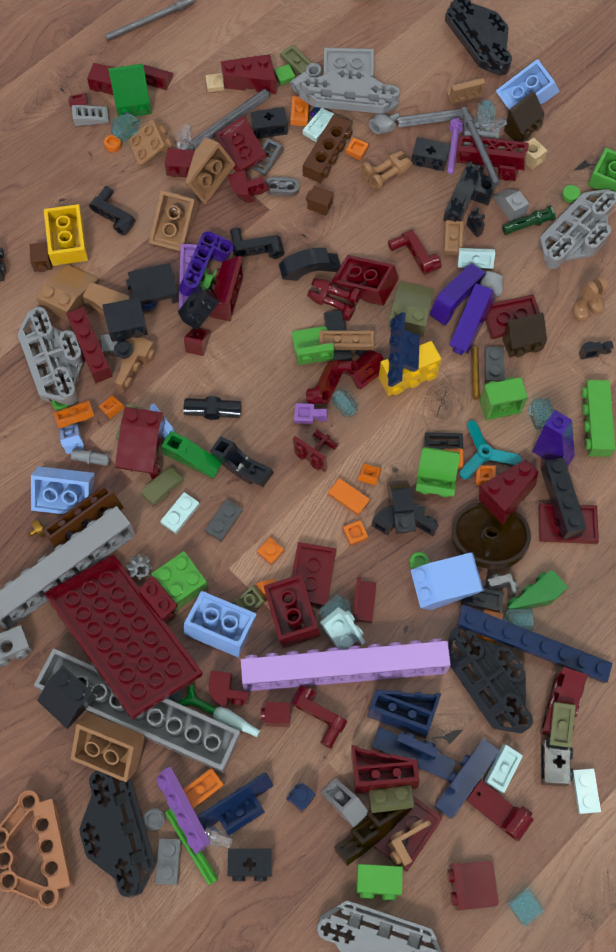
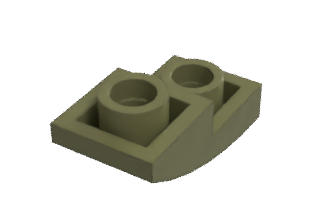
M170 467L152 480L141 491V496L154 506L166 499L169 491L183 484V477Z
M252 585L239 598H235L230 603L255 612L267 599L257 585Z

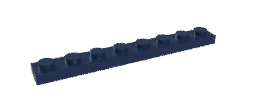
M463 605L461 607L457 626L556 665L587 674V677L602 683L608 682L613 663L469 606Z

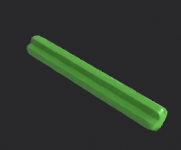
M168 809L165 815L208 885L215 883L218 877L202 851L197 854L194 853L193 849L188 845L187 838L179 827L172 809Z

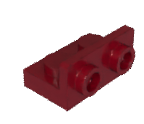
M151 577L139 588V591L163 620L172 621L177 616L173 611L178 605L155 577Z

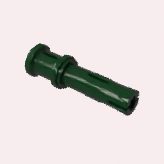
M551 205L540 211L535 210L529 216L504 224L502 231L504 235L532 225L540 226L543 222L554 221L556 219L555 211Z

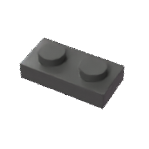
M485 347V383L504 381V347Z
M226 499L205 529V533L222 542L243 512V509Z

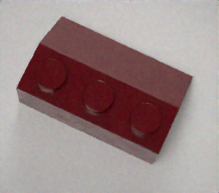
M241 256L222 262L221 268L217 269L216 284L212 285L211 291L219 303L210 313L211 318L231 322L244 277L243 259Z

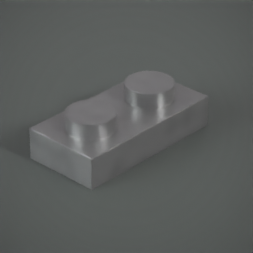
M159 839L155 884L178 885L181 839Z

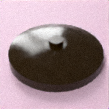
M479 502L465 507L457 514L452 525L451 537L453 545L460 555L473 553L476 566L487 569H502L510 567L524 558L530 546L531 531L524 517L516 510L508 516L506 522L502 525L483 503Z

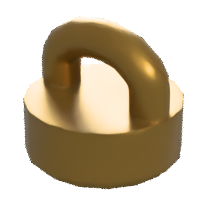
M39 519L32 521L31 525L34 529L28 533V537H32L36 533L41 538L45 537V534L42 532L45 527Z

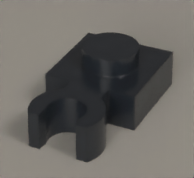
M478 207L468 215L466 224L476 237L483 234L485 226L483 221L485 215L479 214Z
M612 341L602 344L601 342H587L582 345L579 356L582 360L598 357L599 354H609L614 346Z

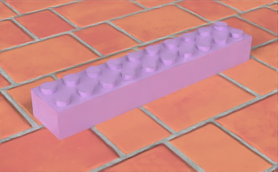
M432 639L429 643H421V641L416 640L406 645L394 642L390 643L389 646L383 647L380 644H372L368 648L361 649L360 646H350L348 650L329 648L326 652H319V650L313 649L303 654H299L298 651H291L281 656H278L277 653L266 654V657L258 658L257 655H247L245 659H241L242 684L245 692L300 687V685L316 686L446 674L451 666L448 641H442V639Z

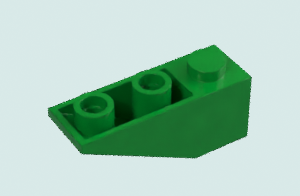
M173 431L169 432L161 446L165 456L214 479L222 465L207 451Z
M550 570L547 574L544 571L536 578L538 582L533 586L531 584L527 585L521 591L523 595L519 598L515 596L507 603L509 607L505 612L509 614L551 605L567 590L568 586L553 570Z

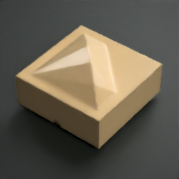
M222 73L205 75L208 92L224 90Z

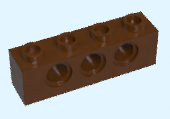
M336 115L331 117L303 164L304 177L322 183L323 179L329 176L330 168L336 164L339 152H343L346 140H349L352 136V122Z
M104 484L44 528L42 532L56 548L58 545L68 542L73 534L86 529L91 521H97L101 518L106 510L113 509L116 506L119 510H122L124 507L115 493L107 484Z

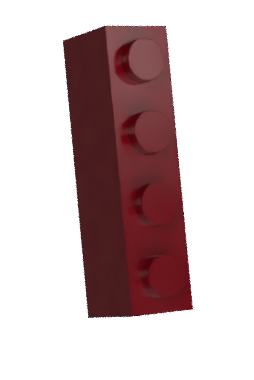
M84 307L66 313L95 384L113 377Z

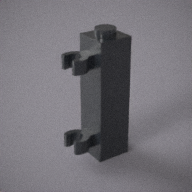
M471 161L468 162L445 210L443 221L451 220L456 222L463 220L472 201L475 187L484 172V168L481 165L477 166L472 164Z

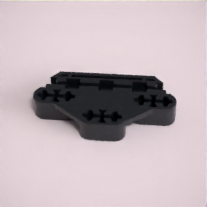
M454 0L451 2L445 14V22L478 67L499 76L506 75L510 70L512 56L507 50L509 27L497 12L476 5L470 0Z
M459 626L454 628L450 632L448 643L450 667L491 727L497 730L520 734L530 729L533 725V718L526 708V671L512 650L508 647H502L479 639L470 630ZM461 630L469 631L467 636L476 648H481L479 650L480 655H471L473 650L464 637L459 638ZM455 639L456 641L454 642V644L457 646V648L463 655L460 658L456 652H453V654L451 653L453 641ZM501 652L510 654L508 659L511 663H513L514 659L518 664H513L517 671H522L520 679L511 677L513 672L510 667L507 672L503 667H507L508 664L504 659L499 660ZM470 663H473L472 665H470V667L472 668L476 676L479 678L477 682L474 680V678L472 677L467 668L463 670V668L468 666ZM487 687H490L487 689V692L496 703L494 706H492L484 693L479 694ZM508 698L512 700L517 699L515 705L518 709H520L521 705L524 707L525 711L520 712L524 717L528 716L530 718L527 721V726L524 724L519 725L520 718L517 714L514 718L510 713L515 711L511 706H506ZM506 711V713H504L503 715L505 716L509 724L512 726V728L501 726L504 724V722L500 717H498L497 719L496 717Z
M95 771L89 778L92 796L79 828L84 851L89 860L115 879L118 891L122 896L128 898L135 897L143 893L156 867L135 788L131 780H128L127 783L120 780V790H125V792L115 795L117 790L113 780L114 777L100 771ZM99 777L105 779L102 782L103 789L106 790L104 794L107 799L111 800L108 802L107 807L101 805L104 802L103 795L101 793L97 795V792H102L101 787L96 784L99 781ZM122 805H125L128 819H133L132 822L124 825L125 819L121 809ZM90 825L95 828L92 831L93 837L95 839L100 838V841H95L96 847L101 849L98 852V856L92 854L95 851L94 844L87 841H93L91 834L86 833ZM133 834L137 850L141 849L142 851L131 854L133 848L129 835ZM121 860L126 863L128 862V865L125 866L126 874H131L132 872L133 877L127 876L128 882L134 884V887L131 888V893L124 890V887L127 886L126 879L122 878L120 880L119 875L125 876L124 871L118 869V866L121 865ZM140 863L142 866V870L145 872L146 870L148 871L143 882L141 881V877L137 865Z

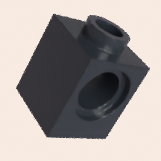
M481 175L472 200L487 206L496 190L490 176Z

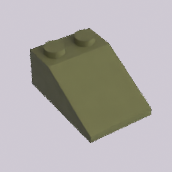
M400 281L393 302L388 329H391L390 322L392 318L404 312V330L423 337L435 289Z

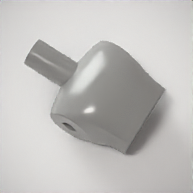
M377 113L373 119L369 120V127L376 134L389 133L395 129V121L400 116L398 113L390 116L385 113Z
M486 271L479 285L492 289L496 297H500L503 290L504 277L494 272Z

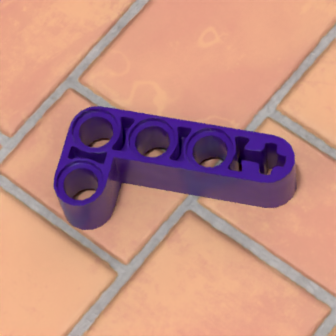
M209 231L204 232L180 283V292L184 296H190L200 283L209 259L212 258L219 262L226 261L233 250V244L217 234Z
M470 263L439 293L431 309L430 316L445 326L452 318L455 309L472 293L475 283L480 284L486 272Z

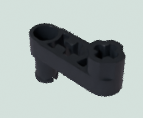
M104 186L100 194L91 201L89 207L93 212L114 222L113 229L122 236L127 235L136 220L131 214L107 203L114 194V191L110 187Z
M236 227L230 230L233 242L232 251L235 257L268 253L269 258L279 259L285 254L281 237L278 235L243 240L240 228Z

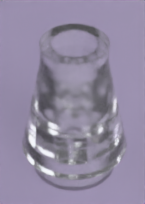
M206 825L204 831L211 842L208 846L231 849L234 836H228L226 832L214 825Z

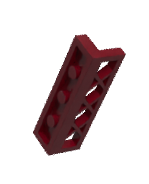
M461 135L457 145V163L468 164L471 161L474 165L485 166L473 137ZM480 137L483 144L489 145L485 149L493 167L499 168V165L516 167V170H525L529 143ZM463 142L472 143L470 146H462ZM505 146L506 149L498 150L497 147ZM523 148V152H515L514 149Z

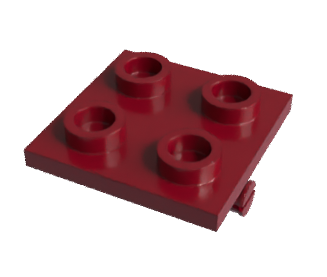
M318 429L315 430L316 432L313 433V436L318 438L320 442L314 448L294 436L293 444L296 456L311 462L310 465L318 471L321 469L325 472L327 470L326 457L319 453L324 445H328L335 450L339 443L332 440L330 435H325Z

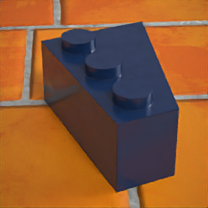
M376 690L367 717L426 739L441 693L422 694V692L402 693V691Z

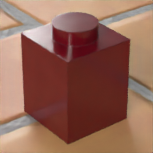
M265 702V708H261V720H265V726L290 727V703Z

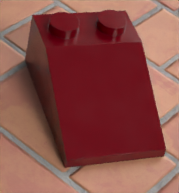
M347 255L331 282L345 291H352L354 288H358L361 290L360 299L368 303L384 306L399 278L393 264Z
M131 407L124 408L115 468L149 474L154 473L165 425L163 412Z
M302 574L264 586L282 648L321 636Z

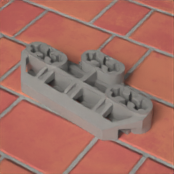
M339 68L317 78H302L299 98L314 107L383 114L398 108L400 90L394 85H386L379 82L364 71Z
M604 189L582 193L541 235L538 241L539 249L542 248L543 259L548 268L557 269L565 261L592 257L605 245L611 233V227L608 225V216L615 208L616 192ZM591 196H600L594 203L589 200ZM583 208L586 211L585 214L577 218L580 214L579 209ZM567 223L571 228L563 234L562 232L565 230L564 225ZM552 239L556 243L548 250L549 240Z
M36 307L28 311L17 335L41 400L50 403L49 399L62 404L73 405L78 400L75 386L84 364V358L78 341L72 331L62 332L53 327L46 310L42 307ZM39 319L43 320L47 333H43ZM32 321L33 324L30 325L32 333L25 334V328ZM40 341L41 345L38 346L40 353L36 354L34 347L30 348L29 345ZM68 342H71L76 357H72ZM48 363V366L45 367L48 375L44 376L42 368H37L38 365ZM62 378L65 379L69 394H66L61 382ZM55 384L56 387L53 388L55 395L51 394L50 390H45V387Z
M345 901L321 915L317 926V933L320 938L335 943L340 952H442L432 929L350 901ZM341 910L342 914L348 915L350 918L348 921L332 914ZM363 916V921L379 926V929L375 930L363 925L358 929L361 917ZM330 923V928L337 930L336 924L343 926L340 932L347 933L350 930L354 939L349 940L347 944L344 937L338 936L339 942L334 941L332 938L335 934L328 933L327 936H324V931L320 930L321 926ZM391 926H393L392 931L409 936L408 941L390 935L388 939ZM422 936V941L432 942L435 950L422 945L418 949L420 937Z

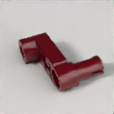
M413 230L388 240V246L391 251L406 246L424 275L442 267L439 256L437 254L428 256Z
M329 361L316 387L307 389V403L327 404L341 378V374L357 371L358 365L355 363L356 361Z
M300 685L291 704L329 726L320 743L332 749L339 733L343 732L347 720L314 703L313 700L316 692Z

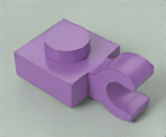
M295 403L294 423L313 424L314 419L322 422L327 421V409H314V404Z

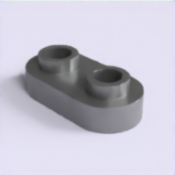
M270 177L266 180L270 187V191H267L269 195L292 197L299 193V182L294 178Z

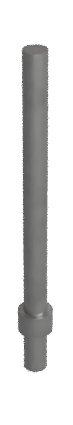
M195 0L176 1L172 6L105 34V38L109 41L175 11L180 12L184 10V7L194 4Z
M462 107L461 112L464 117L465 126L470 130L495 187L499 186V178L475 127V120L470 115L467 107Z

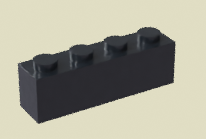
M561 457L546 460L541 468V472L562 539L581 537L587 527L565 459Z

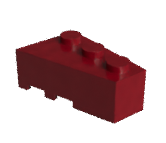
M527 459L523 460L480 485L479 500L503 525L508 516L516 510L519 503L536 486L538 470Z
M563 667L555 675L540 734L550 737L553 701L575 704V717H577L579 701L584 692L587 674Z
M351 745L355 794L369 793V790L412 785V789L418 788L420 780L417 760L393 754L387 755L371 749L370 751Z

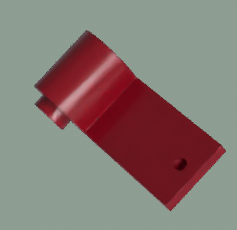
M482 780L478 782L466 799L469 804L516 841H520L534 821L531 817V811L523 806L521 808L514 807Z

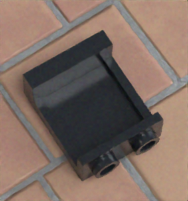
M170 263L128 272L129 279H126L128 290H132L133 293L130 295V299L139 297L141 305L171 299L172 304L179 302Z

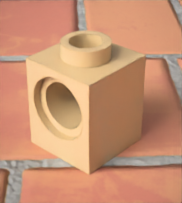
M534 137L529 141H525L529 143L526 165L531 170L545 161L548 151Z

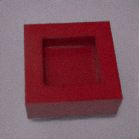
M87 93L71 95L68 100L70 107L72 105L87 104Z

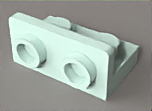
M338 607L320 622L335 647L340 648V650H347L355 642H359L361 645L365 643L362 637L364 633L353 623L355 619L349 611L345 612Z

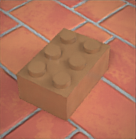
M88 713L76 725L70 759L127 783L138 770L145 735Z

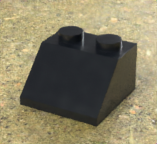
M139 297L102 305L112 342L148 335Z
M63 665L48 680L37 701L68 729L97 697Z

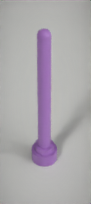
M459 118L452 119L449 126L452 137L447 167L448 174L454 173L458 136L463 130V121Z

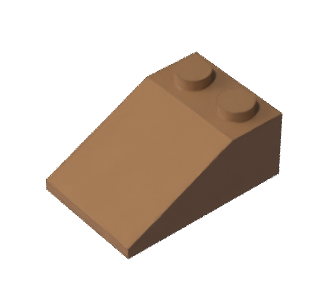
M205 137L194 152L185 183L202 204L206 205L236 164L219 142Z
M161 191L149 243L180 251L181 244H186L196 218L199 201Z
M67 265L44 284L36 299L40 307L69 321L66 313L82 307L84 304L82 296L90 282L97 284L99 279Z

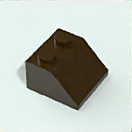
M534 91L513 106L508 112L504 132L514 141L522 142L527 140L535 130L538 131L543 125L545 114Z
M543 312L507 322L502 341L509 358L514 356L521 357L526 353H536L544 349L547 336Z

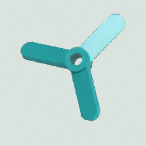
M470 420L466 424L477 452L460 470V477L462 479H469L484 462L489 460L513 466L522 462V458L518 454L492 449L491 446L487 445L475 421Z

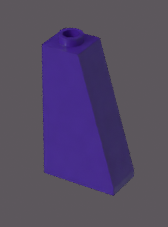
M475 283L449 344L453 348V352L463 355V353L469 354L496 298L492 289Z
M554 410L545 423L532 452L544 460L564 457L568 467L575 457L572 420Z

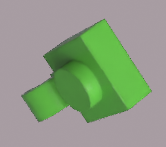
M205 268L204 281L200 282L202 286L210 291L216 280L217 270L213 274H208V268Z

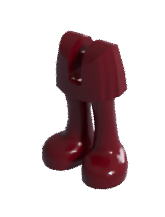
M313 278L311 285L321 289V293L309 290L307 296L319 305L327 304L343 312V319L350 321L356 306L343 303L330 297L329 294L344 298L357 305L360 300L361 290L354 288L352 291H345L333 286L331 281Z

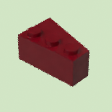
M270 54L221 61L224 88L244 91L245 89H254L256 92L266 89L271 91V94H276V79Z

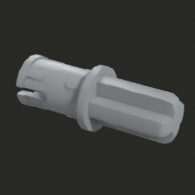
M73 448L71 460L86 462L88 465L93 463L107 466L110 463V456L95 453L93 450L84 451Z

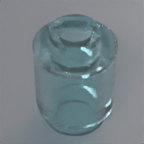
M339 389L332 395L331 399L334 406L344 417H351L357 412L358 403L347 391Z

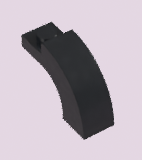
M326 248L305 249L288 256L278 264L282 279L298 281L302 276L314 271L337 272L341 266L338 255L328 253Z
M221 436L210 449L211 454L226 469L251 485L254 483L264 487L274 473L271 468L245 455L234 442Z
M408 480L387 482L388 498L392 504L396 534L416 532L414 503Z
M414 504L416 527L434 536L439 524L434 518L424 516L425 507ZM392 505L382 509L373 518L371 525L387 536L395 528Z

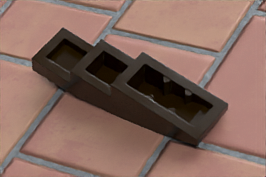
M412 808L372 813L370 810L367 812L368 818L351 829L352 835L334 846L335 852L348 866L383 839Z

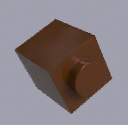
M314 185L312 191H309L306 196L307 209L327 216L333 204L334 192Z
M47 242L29 244L30 263L34 272L52 270Z

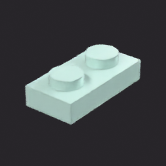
M321 108L303 129V135L317 142L331 117L335 114Z
M459 248L457 266L459 268H466L470 263H473L479 268L493 269L495 249Z
M184 492L160 523L174 534H177L200 506V503Z
M502 745L484 782L499 792L504 793L523 755L507 745Z
M594 769L573 770V784L578 814L601 812Z

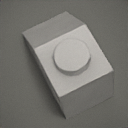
M507 188L493 195L492 198L510 222L526 216L529 202L519 190Z
M336 778L320 792L353 827L367 815L368 810L359 798Z

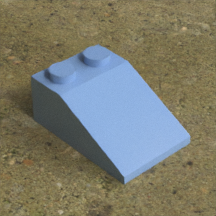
M537 59L497 89L496 93L510 110L532 91L536 93L540 104L547 102L560 91L555 81Z
M473 553L428 563L410 570L419 605L423 609L434 610L484 591Z

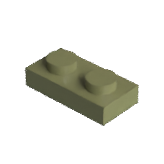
M293 44L280 53V58L287 65L289 64L298 75L305 72L306 67L312 63Z
M553 701L550 745L571 748L575 704Z
M412 785L369 790L372 813L414 808Z

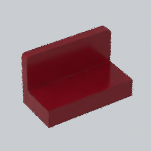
M143 65L147 85L167 90L173 78V73Z
M369 350L356 360L355 363L358 365L356 372H344V374L351 376L356 387L362 389L379 376L380 364L384 358L381 353Z
M357 577L353 617L354 621L372 623L376 583L361 581V577Z

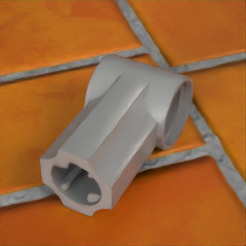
M317 63L309 64L305 72L290 81V86L296 94H299L302 78H317L321 76L320 65Z

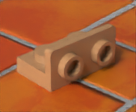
M484 78L473 79L468 82L452 85L451 88L446 90L450 103L455 104L482 97L486 83Z

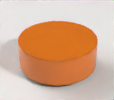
M112 134L104 139L107 151L117 152L121 149L122 143L119 136Z

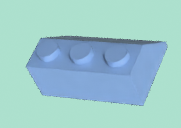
M38 466L31 475V511L65 514L94 492L95 473Z
M201 591L184 622V635L239 658L248 640L256 613Z

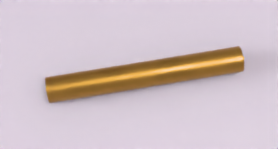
M472 347V398L478 400L480 399L478 347Z

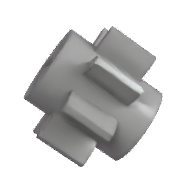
M138 554L133 558L130 557V562L126 567L130 570L129 574L131 577L136 575L141 580V577L149 576V569H152V566L147 556L142 558Z

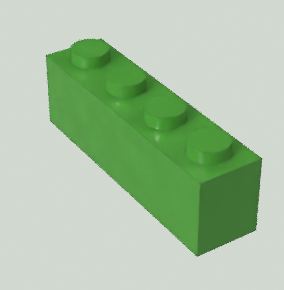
M587 380L585 386L581 388V398H584L582 414L585 415L586 420L583 424V430L587 434L585 450H588V456L611 457L615 451L610 381Z

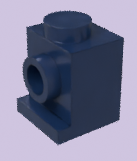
M299 782L290 791L286 800L303 813L316 797V793L304 783L301 784Z

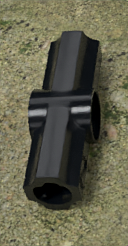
M208 396L205 399L185 398L184 415L204 416V418L209 420H218L220 417L240 418L241 401L221 400V398L216 396Z

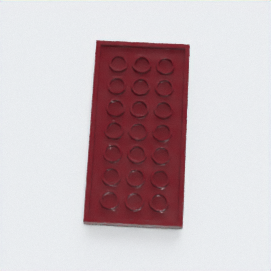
M114 554L44 593L50 605L131 720L202 676L203 672L164 620L139 591L137 584Z

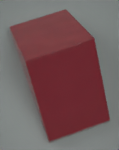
M192 328L184 337L186 352L204 356L211 331L202 328L198 330Z

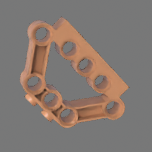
M27 790L19 795L18 803L0 824V833L5 832L6 834L5 841L0 844V890L7 893H17L37 901L42 908L54 909L62 902V890L74 886L57 802L54 799L43 801L38 793ZM30 797H34V805L30 808H27V799ZM33 814L35 818L32 822V828L39 836L37 851L43 855L44 862L41 865V872L47 877L49 885L47 887L26 879L16 872L15 866L18 862V856L12 851L11 847L14 837ZM47 819L49 822L48 828L41 831L39 825L41 821ZM47 841H52L53 848L50 852L46 853L44 845ZM8 853L10 855V862L7 865H3L2 857ZM55 862L58 869L51 875L48 867L51 863ZM13 875L15 882L13 886L8 888L6 879L8 876ZM49 891H52L55 898L52 903L48 904L45 896Z

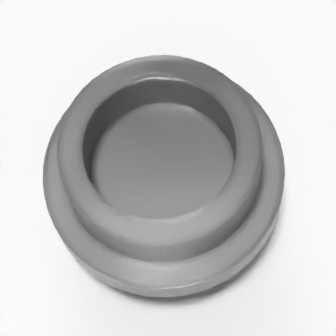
M156 808L148 810L143 817L145 827L152 831L160 829L165 822L163 812Z

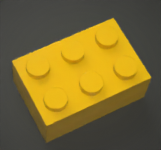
M80 205L44 209L48 254L52 265L57 266L88 261L84 222Z
M429 341L419 346V369L413 372L403 368L402 382L390 387L388 386L387 377L389 361L386 359L381 361L379 380L388 396L398 395L409 387L415 388L421 382L434 380L438 376L442 359L433 342Z

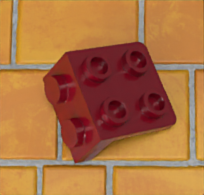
M491 861L454 863L449 865L450 869H447L448 881L452 883L453 892H450L452 906H455L456 911L498 905L494 867Z

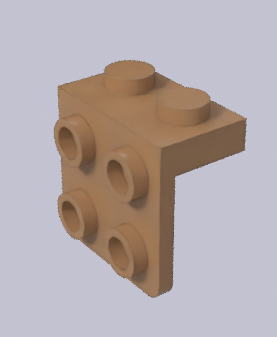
M153 119L129 138V144L138 164L141 166L161 151L167 154L168 148H174L175 145L168 135L167 127Z
M423 819L409 827V832L405 833L403 829L391 837L392 841L388 844L391 850L389 856L395 866L404 867L412 862L402 841L431 825L429 820L424 823Z

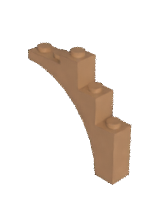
M90 282L82 296L86 306L98 311L104 317L103 304L130 299L127 295ZM142 337L124 340L131 343L133 352L129 358L122 359L121 369L115 382L118 391L125 393L126 389L131 387L133 376L139 372L141 363L148 365L149 361L154 359L156 350L152 341Z

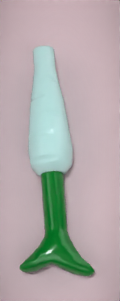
M194 685L189 687L188 695L178 702L182 706L194 705L212 714L214 720L255 737H258L261 730L252 726L231 710L222 706L216 708L197 698Z

